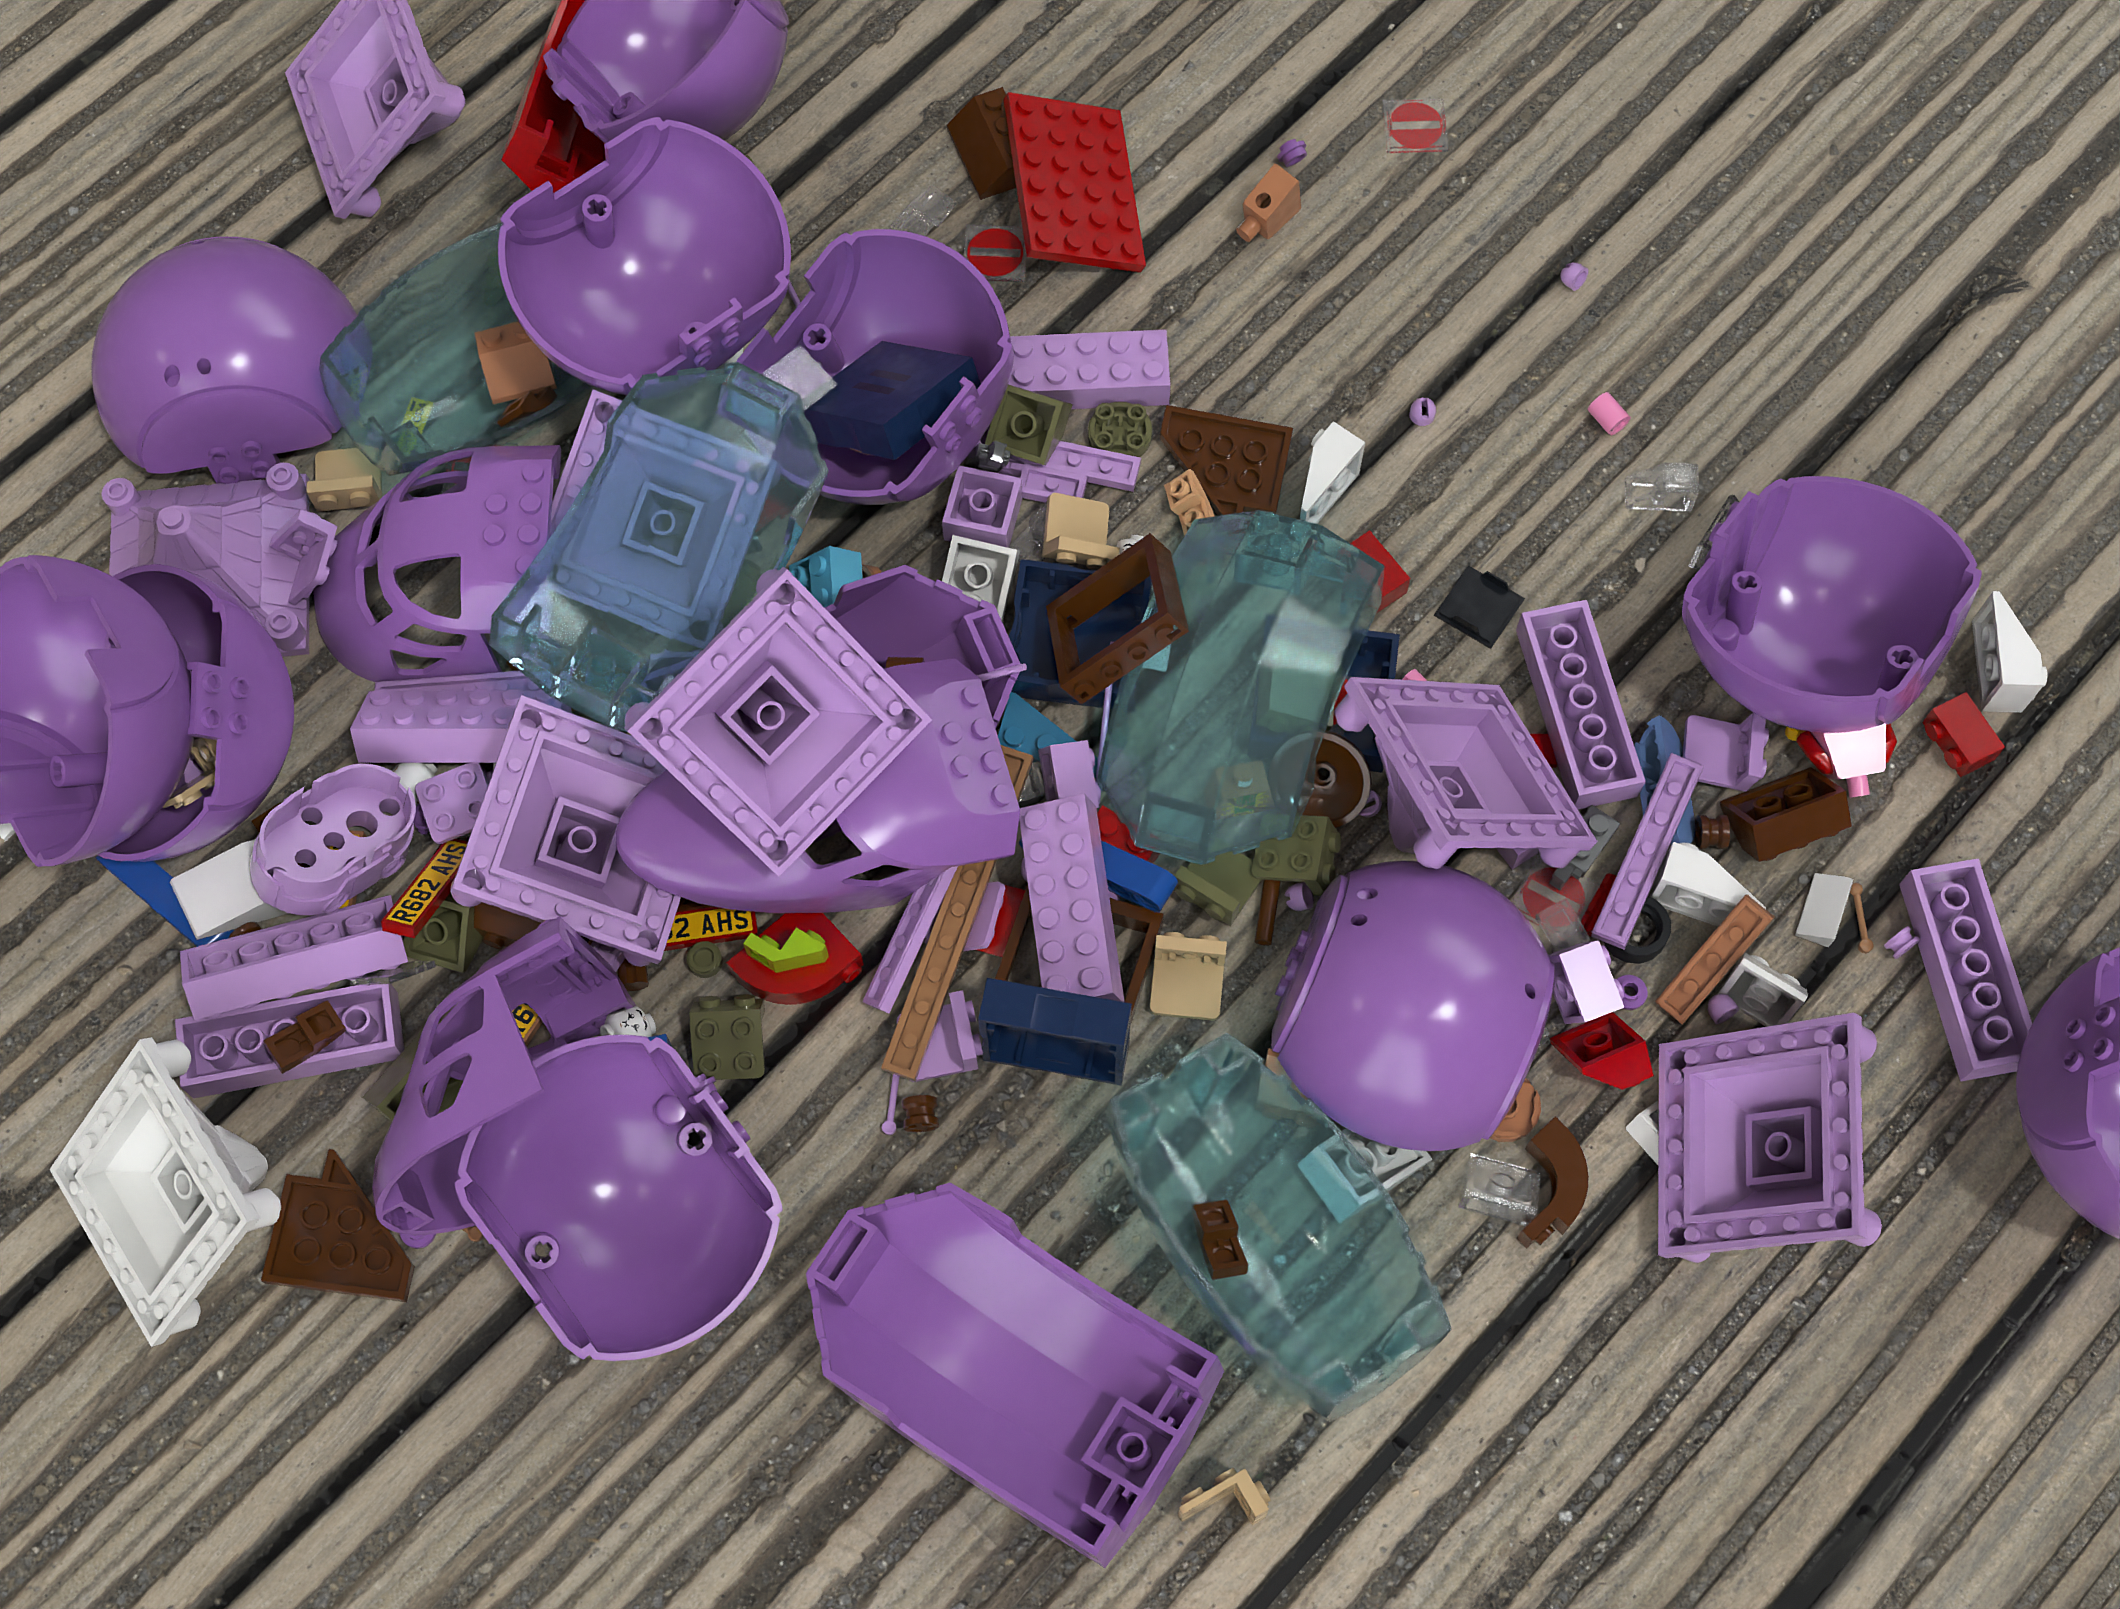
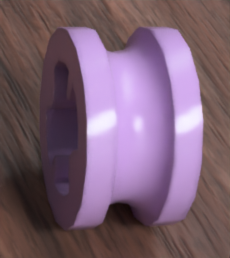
M1909 926L1898 932L1884 945L1886 949L1894 951L1893 957L1895 959L1901 957L1921 940L1918 936L1913 937L1910 934L1912 929Z

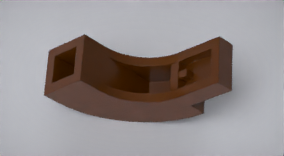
M1556 1116L1529 1141L1525 1148L1545 1169L1551 1182V1199L1548 1206L1517 1237L1526 1249L1535 1241L1542 1245L1555 1232L1551 1225L1563 1235L1579 1215L1587 1196L1589 1176L1584 1153L1574 1135Z

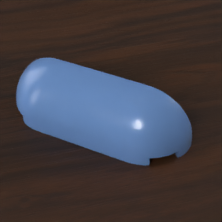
M1660 715L1647 723L1649 727L1643 733L1639 743L1635 742L1634 746L1646 781L1640 792L1643 815L1670 754L1683 756V747L1675 729ZM1691 798L1670 846L1673 842L1691 844L1694 840L1695 819Z

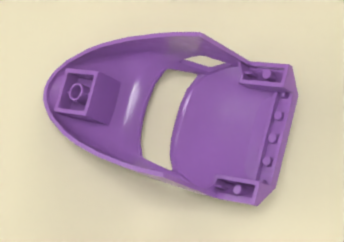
M955 658L898 665L884 669L932 721L836 818L843 833L861 851L860 856L819 865L804 851L778 877L666 769L632 799L622 814L615 837L616 848L620 857L636 875L660 890L699 904L730 910L765 913H829L892 906L951 867L1011 857L1015 853L1020 807L981 679ZM882 865L910 869L878 881L849 878Z

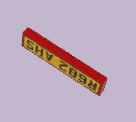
M453 839L441 845L381 920L382 931L415 939L450 894L451 883L457 874L468 842Z
M720 907L676 912L664 951L692 947L698 942L707 941L715 944L747 939L751 932L758 936L756 912L730 910Z

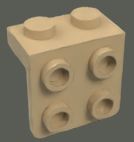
M377 446L320 451L315 455V481H307V495L316 511L369 507L382 498L381 451Z
M1061 493L1050 494L1047 498L1042 557L1056 559L1057 562L1063 564H1082L1094 570H1098L1117 557L1120 548L1106 545L1109 506L1104 502Z
M194 737L191 754L204 773L175 791L163 808L172 805L175 809L183 805L187 806L203 795L200 791L201 788L206 790L215 785L217 740Z
M1166 932L1164 935H1157L1150 1012L1160 1016L1217 1020L1220 1015L1227 942L1220 941L1219 938L1210 935L1200 936L1199 939L1185 938L1183 934L1178 932Z
M1231 1468L1214 1479L1216 1481L1213 1484L1214 1487L1206 1492L1199 1487L1182 1497V1506L1179 1507L1178 1516L1183 1522L1227 1495L1234 1493L1253 1526L1266 1518L1269 1510L1267 1507L1269 1505L1268 1502L1271 1500L1260 1481L1253 1483L1246 1469L1237 1473L1234 1468Z

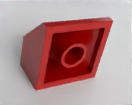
M1614 1012L1595 1018L1550 1038L1551 1044L1583 1075L1621 1090L1640 1084L1641 1081L1654 1076L1646 1041Z

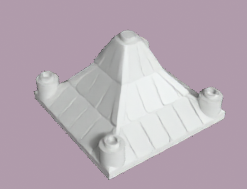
M152 1037L140 1039L50 1168L52 1175L151 1347L164 1343L172 1334L191 1329L197 1325L201 1309L195 1298H197L207 1282L217 1272L220 1265L234 1250L235 1245L240 1242L244 1235L249 1231L273 1225L277 1222L281 1211L280 1200L270 1189L254 1190L265 1179L268 1164L266 1158L255 1146L218 1125L214 1126L172 1079L173 1077L182 1076L188 1071L191 1063L189 1049L178 1039L155 1043Z

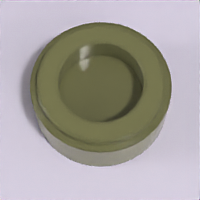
M707 941L698 942L689 949L687 964L695 976L709 978L720 971L723 958L715 944Z

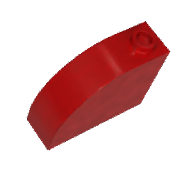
M785 913L758 937L761 938L763 935L772 938L780 945L779 950H781L796 927L805 933L811 930L825 940L829 955L825 962L776 973L748 956L745 948L726 962L730 974L747 991L768 1002L785 1005L803 1004L829 994L844 981L849 983L860 974L861 967L864 964L861 953L823 913Z

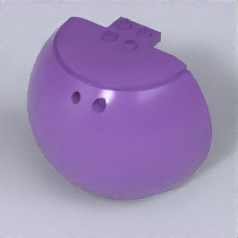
M585 0L562 37V42L558 45L557 52L551 48L543 55L548 68L545 72L554 83L551 86L554 92L563 101L568 98L574 104L573 108L582 118L584 126L605 144L638 122L654 117H660L663 122L669 119L704 129L725 141L739 131L757 113L771 92L782 67L786 51L789 19L781 0Z
M660 117L638 122L604 144L606 160L553 193L552 184L547 181L514 202L500 219L503 226L500 227L498 239L499 269L509 304L526 334L543 354L558 367L587 384L612 393L637 396L639 398H655L682 389L706 376L740 351L760 332L782 303L789 287L788 279L791 262L790 236L785 215L775 192L758 168L738 149L720 137L687 123L669 119L663 122Z
M871 229L856 231L852 235L845 232L825 248L806 272L804 278L811 290L772 338L769 332L762 328L737 359L730 376L734 383L732 385L734 401L740 420L757 449L764 456L782 462L785 476L803 488L829 499L862 505H882L910 501L924 496L946 480L971 453L994 418L1005 395L1013 367L1014 350L1011 344L1009 327L1001 303L986 278L970 261L952 248L929 237L907 231ZM881 341L973 358L981 382L978 389H976L974 383L963 376L959 381L962 389L932 428L928 425L923 427L922 431L925 437L896 460L866 455L846 447H833L806 441L795 411L785 410L773 395V384L783 376L792 379L790 384H795V389L792 391L795 395H809Z
M228 236L203 238L181 244L149 260L135 271L115 293L102 316L94 341L91 364L93 392L99 415L113 443L129 460L141 468L145 467L147 472L168 474L208 466L216 484L266 478L267 472L272 466L281 463L277 456L278 453L311 448L332 439V433H337L348 421L358 406L368 381L370 371L369 341L361 320L346 296L324 273L308 261L276 245L255 239Z
M1806 476L1789 478L1787 481L1778 479L1764 488L1759 496L1748 491L1740 502L1735 501L1732 504L1723 524L1718 522L1709 537V541L1713 543L1705 558V563L1687 585L1683 598L1682 618L1694 650L1703 666L1721 688L1746 709L1776 724L1797 730L1817 733L1856 732L1877 727L1884 723L1891 724L1903 715L1923 692L1946 657L1966 619L1978 590L1982 572L1976 569L1977 563L1969 548L1946 522L1920 503L1900 493L1868 482L1848 478Z
M29 555L28 557L14 558L0 567V824L11 823L27 856L37 867L80 861L117 846L152 820L169 800L185 772L194 742V736L188 735L192 676L190 670H187V661L183 651L167 624L156 609L135 590L111 575L85 564L57 557Z
M151 564L127 569L113 577L135 590L156 609L183 651L187 661V670H190L192 676L188 735L217 740L215 785L206 790L201 788L200 791L203 795L187 806L183 805L178 809H175L173 805L166 808L162 807L152 820L130 838L98 854L102 858L115 861L147 862L178 857L208 846L237 828L259 807L276 782L288 753L294 725V699L287 667L275 642L253 612L227 590L198 574L169 565Z
M1390 861L1367 865L1350 871L1345 876L1338 875L1331 882L1317 902L1307 932L1302 930L1295 947H1292L1285 966L1288 968L1285 975H1282L1275 991V995L1280 996L1276 1007V1010L1279 1012L1272 1029V1051L1279 1053L1278 1060L1285 1072L1313 1105L1343 1127L1367 1139L1393 1147L1419 1151L1450 1150L1478 1143L1482 1138L1488 1140L1510 1110L1534 1060L1551 1006L1555 981L1554 964L1550 961L1539 935L1529 920L1509 899L1486 882L1443 865L1438 869L1427 868L1418 861Z
M2117 948L2105 954L2102 953L2080 966L2058 986L2045 1002L2028 1032L2021 1051L2017 1069L2016 1091L2024 1135L2032 1156L2046 1180L2057 1194L2081 1217L2103 1232L2120 1239V948Z
M604 1035L569 1043L543 1054L532 1062L544 1092L470 1132L458 1169V1175L461 1178L455 1182V1189L461 1206L488 1243L494 1246L534 1301L536 1309L563 1346L577 1357L585 1359L590 1355L594 1360H637L657 1356L697 1340L726 1319L747 1297L761 1276L776 1241L780 1222L777 1214L783 1211L782 1203L776 1187L749 1151L750 1148L746 1142L751 1139L739 1121H734L731 1124L723 1113L728 1109V1106L716 1090L709 1093L706 1088H703L678 1052L658 1037L650 1041L646 1036ZM691 1132H695L700 1136V1141L695 1146H690L687 1142L689 1139L688 1135ZM542 1243L549 1246L550 1251L546 1256L537 1255L535 1248L538 1244Z

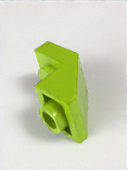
M797 927L781 950H779L780 945L766 935L760 938L752 932L743 943L748 956L776 973L823 963L829 957L825 940L820 935L811 930L805 933Z

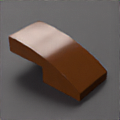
M550 386L536 395H533L530 391L508 405L497 420V423L500 427H511L521 424L549 406L558 395Z
M328 1000L296 1016L295 1024L263 1040L266 1050L282 1074L321 1051L346 1031V1027Z
M1228 1200L1193 1205L1192 1213L1195 1228L1211 1279L1215 1280L1247 1274L1249 1264L1237 1238L1239 1226Z

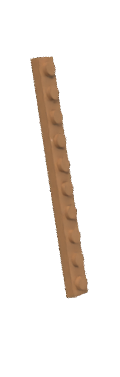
M1001 745L1017 801H1019L1034 757L1033 755ZM997 859L957 867L944 896L881 1066L883 1071L916 1082Z

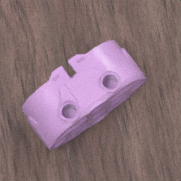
M353 764L319 777L313 781L312 788L303 793V787L285 798L281 804L272 809L265 817L254 842L250 873L253 886L258 892L260 899L279 910L295 915L329 914L340 908L348 899L353 898L377 883L381 878L384 879L394 874L404 864L413 837L416 804L411 789L408 787L407 791L399 783L401 777L389 769L373 764ZM382 812H389L393 814V816L385 815ZM305 821H312L316 825L306 824ZM361 826L368 829L372 835L358 837L349 832L348 828ZM326 846H334L337 847L338 850L328 849ZM298 863H306L311 867L304 868L299 866Z

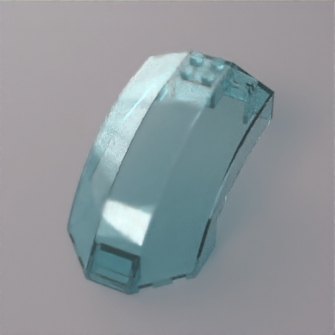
M739 362L724 364L723 369L706 371L705 367L677 370L676 375L658 377L657 373L642 375L609 418L604 451L568 512L539 554L492 614L489 645L550 697L611 729L628 732L624 727L625 716L630 707L640 702L650 703L708 646L757 595V581L763 573L768 570H780L782 567H786L829 472L825 460H822L817 448L818 441L811 423L806 420L803 412V402L800 394Z
M1261 510L1194 519L1175 551L1172 559L1189 632L1122 677L1110 717L1097 775V783L1100 789L1108 795L1111 800V807L1121 823L1126 824L1130 831V838L1136 847L1204 865L1215 861V856L1232 851L1235 855L1260 847V842L1276 837L1280 841L1292 837L1314 790L1316 756L1328 721L1352 662L1381 605L1385 566L1322 525ZM1154 593L1141 623L1158 612Z

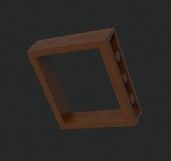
M1151 533L1046 606L1060 687L1081 705L1189 632L1171 551ZM1151 576L1158 612L1080 665L1074 629Z
M1028 884L995 977L997 980L1008 981L1032 911ZM1110 898L1113 924L1146 934L1125 998L1126 1003L1132 1004V1023L1155 951L1156 936L1160 935L1164 914Z

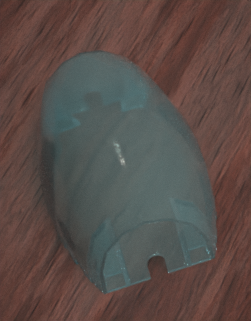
M502 223L476 232L438 251L405 272L383 289L380 296L369 306L365 305L358 312L355 320L348 327L345 326L320 357L319 371L324 391L338 420L365 457L389 476L411 472L432 458L448 452L466 448L500 446L520 438L553 420L588 396L593 389H596V387L575 378L552 362L557 389L553 390L558 395L557 398L549 406L521 420L518 425L500 427L497 423L506 407L517 399L493 405L478 355L475 332L518 322L509 304L501 280L498 263V239L500 227L503 226ZM461 459L452 460V461H449V462L440 464V465H438V466H442V465H445V464H448V463H452V462H455V461H458V460H461Z
M1225 1033L1178 1060L1173 1073L1163 1082L1164 1076L1159 1071L1110 1099L1105 1112L1118 1158L1134 1198L1158 1244L1187 1288L1217 1326L1257 1367L1290 1395L1331 1422L1362 1406L1421 1362L1451 1331V1325L1446 1310L1443 1307V1301L1436 1284H1431L1424 1268L1427 1262L1422 1252L1416 1251L1408 1235L1410 1228L1393 1199L1365 1159L1335 1123L1310 1098L1305 1100L1291 1087V1080L1284 1074L1280 1077L1263 1064L1264 1058L1230 1034ZM1227 1199L1239 1226L1237 1238L1249 1265L1245 1275L1212 1280L1198 1240L1192 1206Z

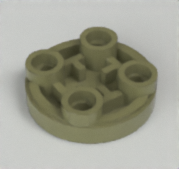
M1128 402L1101 403L1096 407L1095 413L1089 421L1088 440L1092 448L1141 457L1151 444L1152 424L1146 414V409L1141 404H1131Z

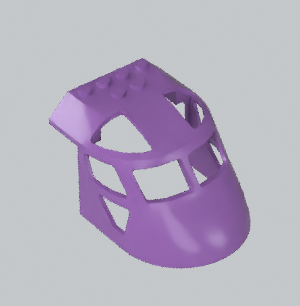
M560 445L475 447L456 450L434 457L415 468L380 500L364 510L334 538L337 540L336 549L333 555L328 558L326 565L330 568L328 577L323 585H317L313 589L315 615L319 633L326 647L337 661L356 675L373 682L502 672L484 635L485 633L550 632L552 601L547 591L553 481L560 478ZM472 457L469 471H451L419 478L422 474L440 464ZM456 483L455 486L439 495L412 497L408 493L434 484ZM381 523L377 540L369 546L373 528ZM460 557V617L453 619L432 614L409 601L399 588L395 576L396 570L417 562L438 558ZM376 563L378 564V580L383 596L393 611L380 622H377L367 605L365 568L372 567ZM416 624L435 631L465 635V639L460 646H435L418 643L400 637L398 634L411 625ZM392 650L419 657L442 659L424 669H401L394 660Z
M560 916L556 919L542 922L537 929L526 934L484 962L476 974L451 991L429 1015L420 1035L417 1052L402 1093L400 1105L375 1159L372 1184L375 1212L379 1222L387 1229L402 1234L427 1235L475 1226L472 1219L461 1206L455 1189V1182L461 1178L458 1175V1169L470 1132L544 1092L532 1061L563 1045L592 1038L600 1034V1027L604 1025L608 1014L636 1006L613 967ZM524 1003H527L537 1013L551 1034V1038L548 1041L528 1049L512 1013L515 1008ZM453 1006H455V1007L445 1016V1018L438 1024L440 1018H441L447 1011H449ZM449 1078L462 1080L463 1083L454 1104L438 1114ZM427 1083V1086H426V1089H425V1092H424V1096H423L422 1089H423L424 1085Z

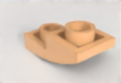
M1188 469L1164 485L1170 508L1179 516L1184 537L1188 543L1195 545L1219 529L1208 498L1194 471Z

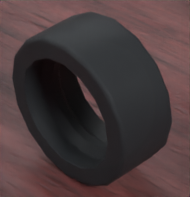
M1649 896L1641 913L1647 915L1655 924L1656 936L1654 941L1645 947H1634L1627 944L1625 950L1604 942L1605 947L1614 957L1626 963L1641 964L1653 960L1662 952L1671 935V920L1667 910L1656 899Z

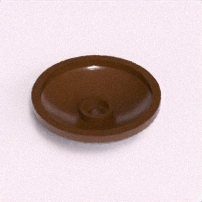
M1309 730L1292 736L1277 750L1269 769L1270 790L1282 812L1290 815L1329 817L1335 828L1350 822L1362 811L1371 791V772L1363 753L1353 742L1331 731ZM1326 768L1330 775L1323 776L1319 769Z

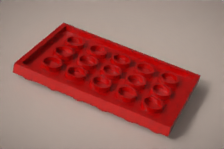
M1008 92L1003 100L1026 256L1029 258L1141 273L1146 267L1121 111Z

